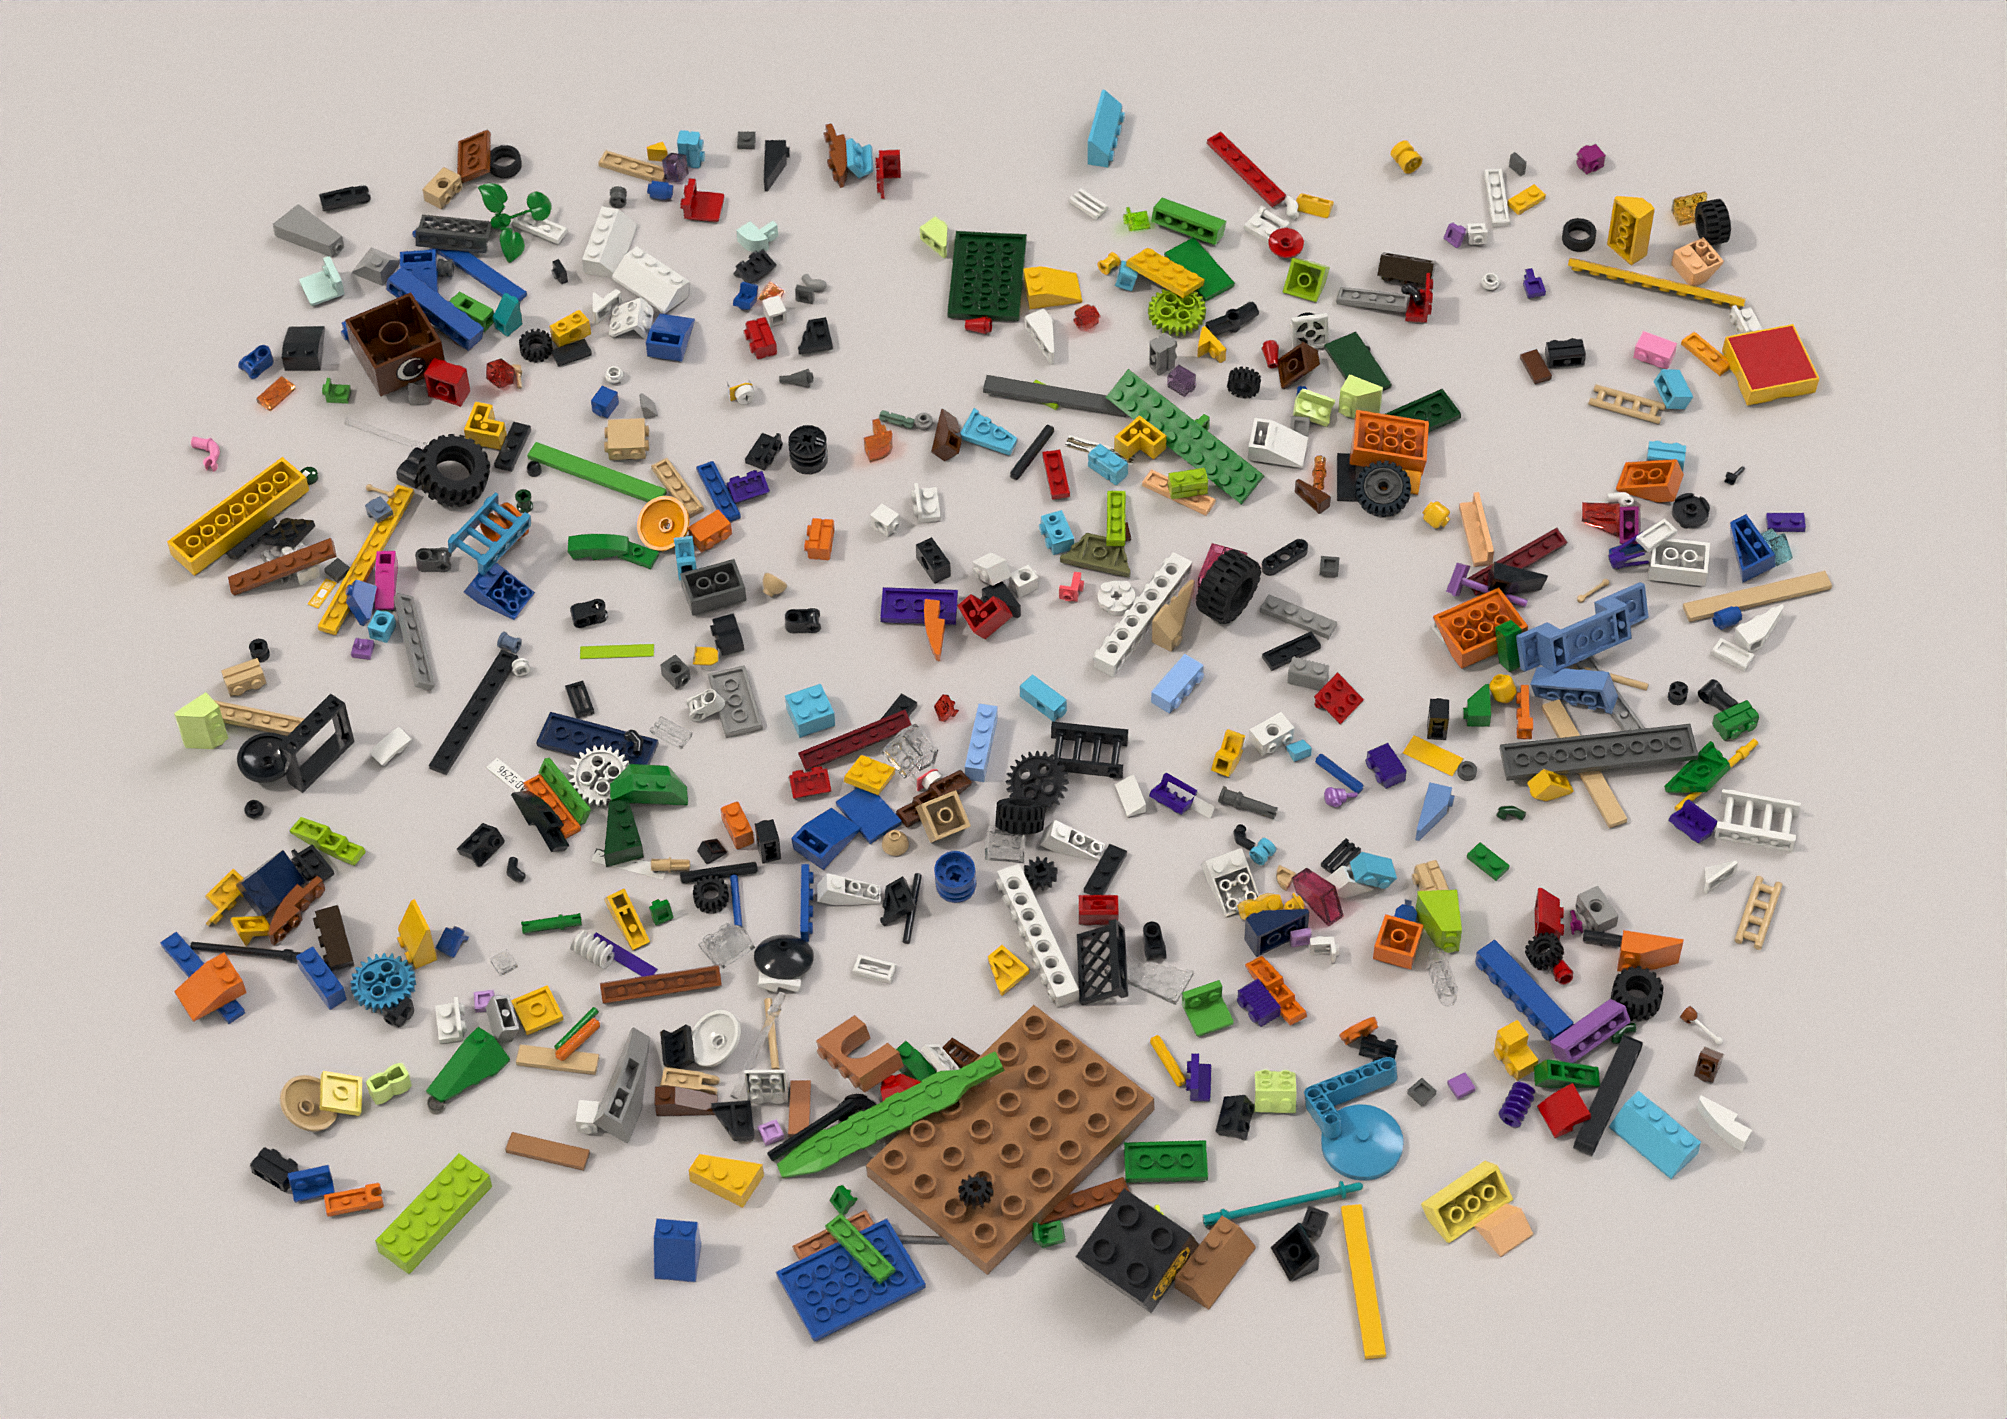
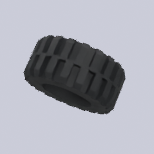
M448 434V437H445V435L438 436L437 440L433 439L429 442V445L425 446L417 468V480L419 485H422V491L425 494L428 493V497L431 500L435 499L441 505L443 503L448 504V507H453L454 505L461 507L465 503H473L474 499H478L482 492H484L490 474V461L487 460V453L485 451L482 452L483 447L480 444L476 445L474 443L475 440L471 438L466 439L464 435L455 436V434ZM445 461H455L465 466L470 476L462 480H452L445 477L439 471L437 465Z
M1231 549L1221 554L1213 562L1211 568L1208 569L1198 588V594L1196 595L1198 610L1219 624H1228L1234 621L1242 613L1243 609L1247 607L1254 592L1257 590V585L1261 579L1259 563L1236 549Z

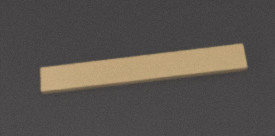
M1821 571L1683 603V610L1688 621L1691 622L1713 617L1714 612L1730 606H1737L1740 610L1829 590L1832 588V584L1826 571Z
M1560 699L1542 705L1541 709L1558 738L1580 736ZM1601 771L1578 773L1608 828L1626 823L1627 817Z

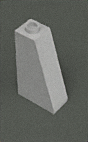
M299 204L272 224L277 238L330 256L331 258L344 248L342 235Z

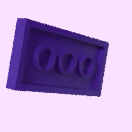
M883 587L880 622L925 624L924 603L925 599L940 601L939 619H945L946 625H956L958 590Z

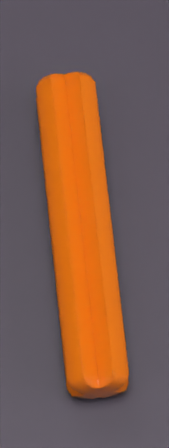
M595 1018L587 1022L555 1052L556 1058L564 1061L600 1028V1022Z

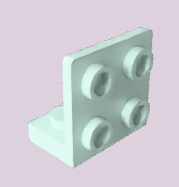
M330 256L323 258V271L299 279L311 306L345 295L342 280Z

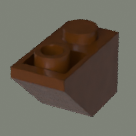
M1704 1047L1699 1054L1694 1076L1702 1081L1713 1083L1722 1064L1724 1054Z

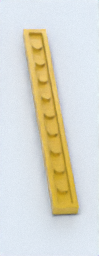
M1572 257L1569 258L1568 266H1572L1571 270L1582 272V269L1589 270V274L1596 276L1602 273L1607 275L1606 278L1617 280V277L1623 278L1624 282L1634 284L1636 281L1642 283L1641 286L1652 288L1653 285L1659 287V290L1664 292L1675 290L1677 291L1676 294L1681 296L1692 294L1695 299L1705 300V298L1712 299V303L1722 305L1723 302L1730 303V307L1736 305L1738 309H1740V306L1744 307L1746 298Z
M396 485L393 490L395 497L389 498L387 504L393 510V515L379 523L375 522L319 622V631L332 635L337 634L350 611L346 603L347 595H345L347 586L351 585L356 579L366 582L376 564L377 551L384 550L415 494L414 489Z

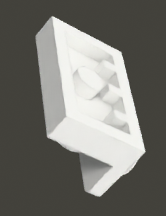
M1736 305L1732 306L1729 319L1735 325L1737 334L1763 330L1751 307L1738 310Z
M914 483L911 497L912 501H916V505H913L914 516H918V523L941 521L937 487L919 489L918 483Z
M454 997V1003L435 1006L440 1044L464 1040L463 1032H467L466 1022L462 1020L461 1015H465L464 1005L459 1003L458 997Z
M925 1044L921 1049L925 1059L936 1072L960 1069L939 1044Z

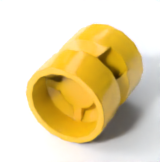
M1407 140L1398 142L1390 153L1395 162L1407 174L1416 171L1423 162L1422 157Z

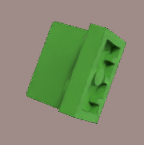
M1220 980L1182 992V1007L1197 1037L1234 1024L1222 998V984Z

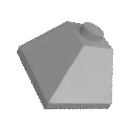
M371 247L352 273L383 286L400 265V259Z

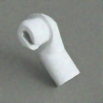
M1626 492L1607 494L1608 503L1618 502L1624 507H1632L1634 504V499Z

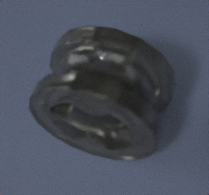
M430 1096L427 1100L429 1112L435 1115L443 1113L446 1109L445 1101L440 1102L439 1107L437 1105L433 1107V1103L436 1102L437 1104V1100Z

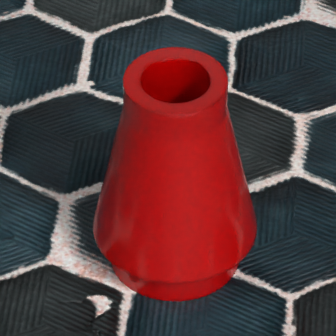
M986 316L966 320L965 330L982 334L991 333L992 319Z
M1274 340L1265 341L1261 350L1267 362V367L1271 369L1278 367L1279 345Z
M1558 959L1559 964L1556 965L1554 963L1552 968L1554 979L1559 984L1565 985L1572 981L1573 970L1563 959Z

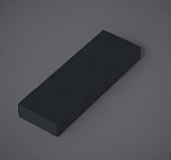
M1337 453V501L1355 502L1356 465L1349 464L1350 453Z
M1311 631L1262 653V658L1270 670L1273 671L1290 663L1294 656L1301 658L1321 649V644Z

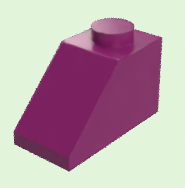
M1639 506L1620 507V544H1624L1640 533L1641 511Z

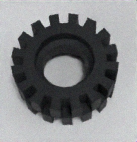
M538 328L537 331L531 329L530 333L527 330L525 335L522 334L521 338H519L521 356L525 360L528 359L529 362L534 360L535 363H538V360L543 362V358L548 359L549 355H551V350H553L552 341L549 333H546L545 330L540 332ZM534 343L542 344V346L538 348L529 347Z
M1241 366L1239 369L1236 367L1234 370H1231L1227 382L1228 391L1232 395L1237 394L1236 397L1238 398L1240 396H1243L1244 399H1246V396L1248 398L1255 397L1259 393L1261 375L1257 371L1254 372L1255 369L1248 370L1249 367L1243 369V366Z
M712 875L709 876V879L702 877V882L698 880L697 885L694 884L693 886L694 904L697 909L700 908L701 912L706 910V913L710 914V911L713 910L714 914L716 909L722 911V906H727V902H729L728 887L726 883L724 884L723 879L719 881L718 876H715V879L712 878ZM710 890L718 892V896L713 899H707L703 895Z
M1545 932L1544 935L1539 933L1537 938L1536 936L1532 937L1533 941L1529 940V945L1525 947L1527 958L1531 965L1538 970H1541L1542 967L1544 970H1548V966L1553 968V964L1558 965V959L1562 960V955H1564V948L1558 937L1553 933L1549 935L1548 932ZM1550 948L1547 952L1540 954L1543 950Z

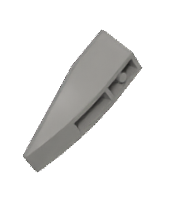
M634 1027L631 1028L593 1122L596 1126L625 1143L630 1141L642 1111L650 1042L649 1036Z

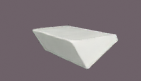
M1134 774L1115 784L1127 817L1146 812V803Z

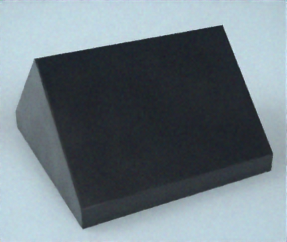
M1301 1223L1293 1226L1270 1247L1289 1281L1297 1280L1317 1271L1319 1268L1320 1256Z

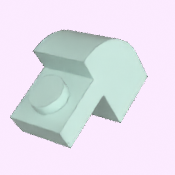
M750 221L736 230L737 241L746 250L751 252H759L762 249L768 250V243L778 237V225L774 221L760 229Z

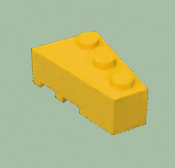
M699 1154L688 1169L690 1182L742 1208L764 1177L763 1164Z

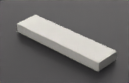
M1502 169L1484 170L1492 227L1510 226Z

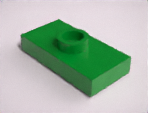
M629 541L628 554L619 555L617 558L651 569L659 557V552Z

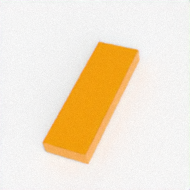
M1695 331L1681 341L1682 346L1719 376L1730 369L1727 358Z

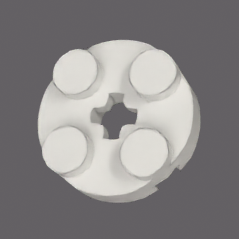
M1128 581L1105 582L1101 585V589L1098 592L1099 607L1102 610L1108 611L1107 613L1110 615H1124L1125 611L1133 606L1135 600V591ZM1120 596L1119 600H1115L1112 597Z

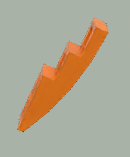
M1263 956L1245 964L1254 980L1258 978L1271 996L1278 1002L1281 1007L1280 1015L1290 1026L1307 1017L1306 1010L1295 1000V994L1284 984L1283 977Z

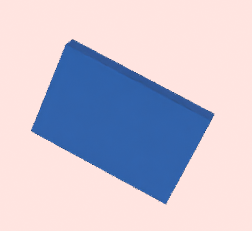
M856 788L836 801V806L842 813L861 828L859 832L869 844L902 824L899 817L879 795L861 788Z

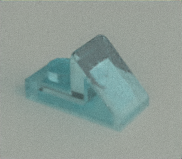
M1772 528L1761 533L1775 554L1776 566L1793 558L1785 533L1777 535Z

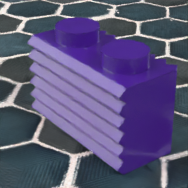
M1388 742L1367 751L1366 765L1370 770L1373 769L1377 782L1379 784L1382 783L1385 789L1406 780L1407 771Z
M1258 978L1238 990L1237 1003L1242 1009L1246 1008L1249 1012V1018L1253 1023L1257 1022L1260 1027H1263V1025L1280 1016V1005Z

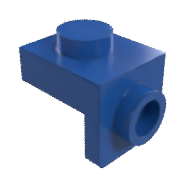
M741 282L740 292L733 299V306H737L742 310H750L757 302L758 285Z
M457 926L453 928L445 927L435 948L454 958L462 941L468 940L469 936L465 935V931Z

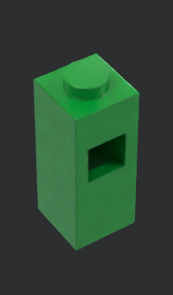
M1512 620L1496 626L1495 632L1499 663L1508 672H1511L1520 667L1516 635L1521 634L1522 630Z

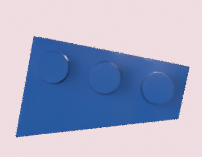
M1745 514L1731 521L1730 535L1742 583L1774 568L1775 554L1748 515Z

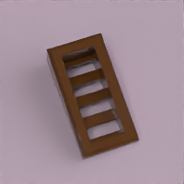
M1300 479L1295 481V493L1318 514H1321L1330 507L1331 496Z
M953 1037L942 1047L960 1069L973 1063L980 1056ZM954 1047H956V1049L950 1054L949 1052H950Z

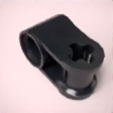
M594 599L572 605L570 613L573 625L576 628H584L589 625L605 622L608 618L605 602L602 599Z
M816 608L788 610L785 613V630L792 634L819 632L821 630V624L819 623L820 611Z
M1154 921L1147 922L1143 927L1146 961L1160 957L1166 959V947L1160 925Z

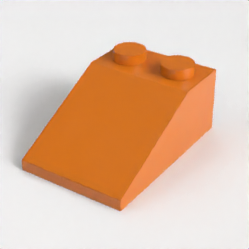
M1677 459L1625 462L1616 490L1654 502H1674L1684 474Z
M1623 930L1617 971L1628 970L1631 966L1634 969L1637 966H1642L1641 969L1645 970V968H1648L1651 971L1678 964L1684 939Z
M224 952L204 963L174 991L193 1022L247 993L243 980Z

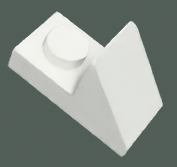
M615 289L608 293L604 299L593 292L594 323L598 324L612 313L613 308L622 305V297L619 290Z

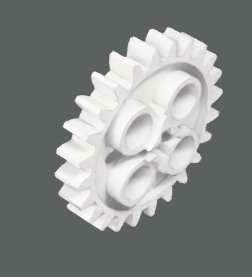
M604 745L601 746L600 750H597L596 746L593 747V751L586 748L587 754L584 755L580 752L581 759L574 758L577 765H570L573 772H569V777H572L569 782L571 785H574V789L582 796L585 802L589 800V806L596 802L597 808H599L601 803H604L605 807H607L608 801H610V783L617 777H611L609 773L616 770L619 772V775L629 765V761H624V754L619 756L618 749L612 753L611 746L607 750H605ZM597 760L603 761L599 767L593 765ZM602 774L604 775L603 778H602V777L597 778V775H600V776H601ZM584 776L592 777L589 782L582 781ZM601 786L608 787L605 792L598 791Z

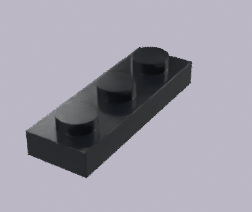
M513 422L494 462L495 468L513 471L531 432L530 425Z
M271 518L226 554L230 559L235 556L240 558L247 552L245 548L249 545L251 547L257 545L261 541L259 538L263 534L267 536L278 523L274 518Z
M1109 844L1086 883L1084 893L1104 895L1125 860L1127 850Z

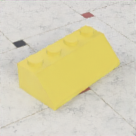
M1483 1161L1422 1202L1421 1206L1430 1224L1447 1243H1450L1503 1205L1511 1202L1513 1198L1498 1165Z

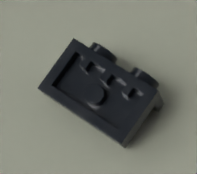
M762 249L759 252L754 251L749 255V260L746 262L742 260L738 263L733 274L735 277L739 274L744 282L754 284L777 265L766 251Z
M761 433L746 456L745 463L765 471L767 466L772 464L775 454L783 446L781 434L777 433L775 437Z
M482 823L457 848V851L460 855L471 858L477 867H481L505 843V840L496 827Z

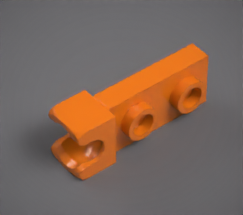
M1521 685L1520 692L1516 693V704L1520 706L1516 711V719L1518 720L1516 727L1517 738L1532 739L1533 717H1529V685Z
M380 1183L368 1184L362 1188L324 1195L327 1217L365 1209L375 1210L383 1208V1199L381 1196H377L382 1194Z

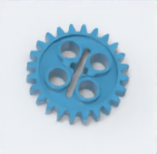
M383 953L381 958L375 954V959L373 960L367 957L368 963L361 961L362 968L356 967V973L352 974L353 980L350 983L355 1001L358 1000L360 1006L365 1004L366 1010L372 1007L373 1013L378 1008L382 1013L384 1006L392 1010L393 1006L397 1008L405 996L411 999L410 992H415L416 977L412 966L408 965L407 960L402 961L401 956L395 959L393 953L389 957H386V954Z

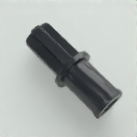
M1584 929V942L1598 943L1600 946L1604 944L1620 947L1622 935L1605 933V930L1599 932Z

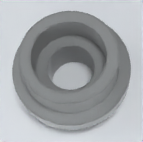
M920 413L916 415L914 422L920 430H927L931 427L933 418L928 413Z

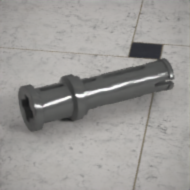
M1223 786L1218 798L1219 803L1231 804L1236 809L1242 807L1272 819L1275 818L1278 807L1245 797L1240 791L1237 793L1228 790L1226 786Z

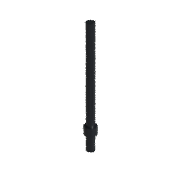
M191 942L190 945L192 950L282 958L283 961L297 960L296 956L302 953L294 952L292 949H284L282 951L202 942Z

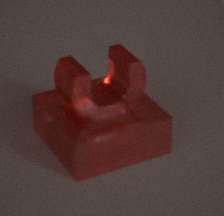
M942 694L934 705L939 721L946 722L950 716L954 717L959 712L958 709H954L956 703L950 699L949 695Z

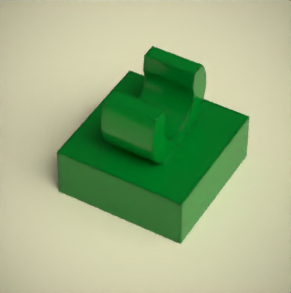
M657 899L651 902L652 905L649 906V910L656 926L674 918L667 899L663 901Z
M844 1185L837 1186L829 1200L842 1215L847 1214L850 1207L854 1206L858 1199L857 1197L853 1198L850 1194L851 1190L846 1189Z

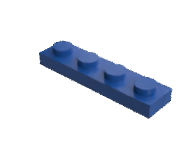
M801 864L800 934L801 939L809 942V934H813V922H809V919L813 917V905H810V900H813L814 896L813 889H810V884H814V873L810 872L809 864Z

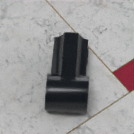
M1711 679L1697 692L1699 698L1704 703H1712L1720 711L1738 704L1735 699L1723 691L1722 685L1715 679Z

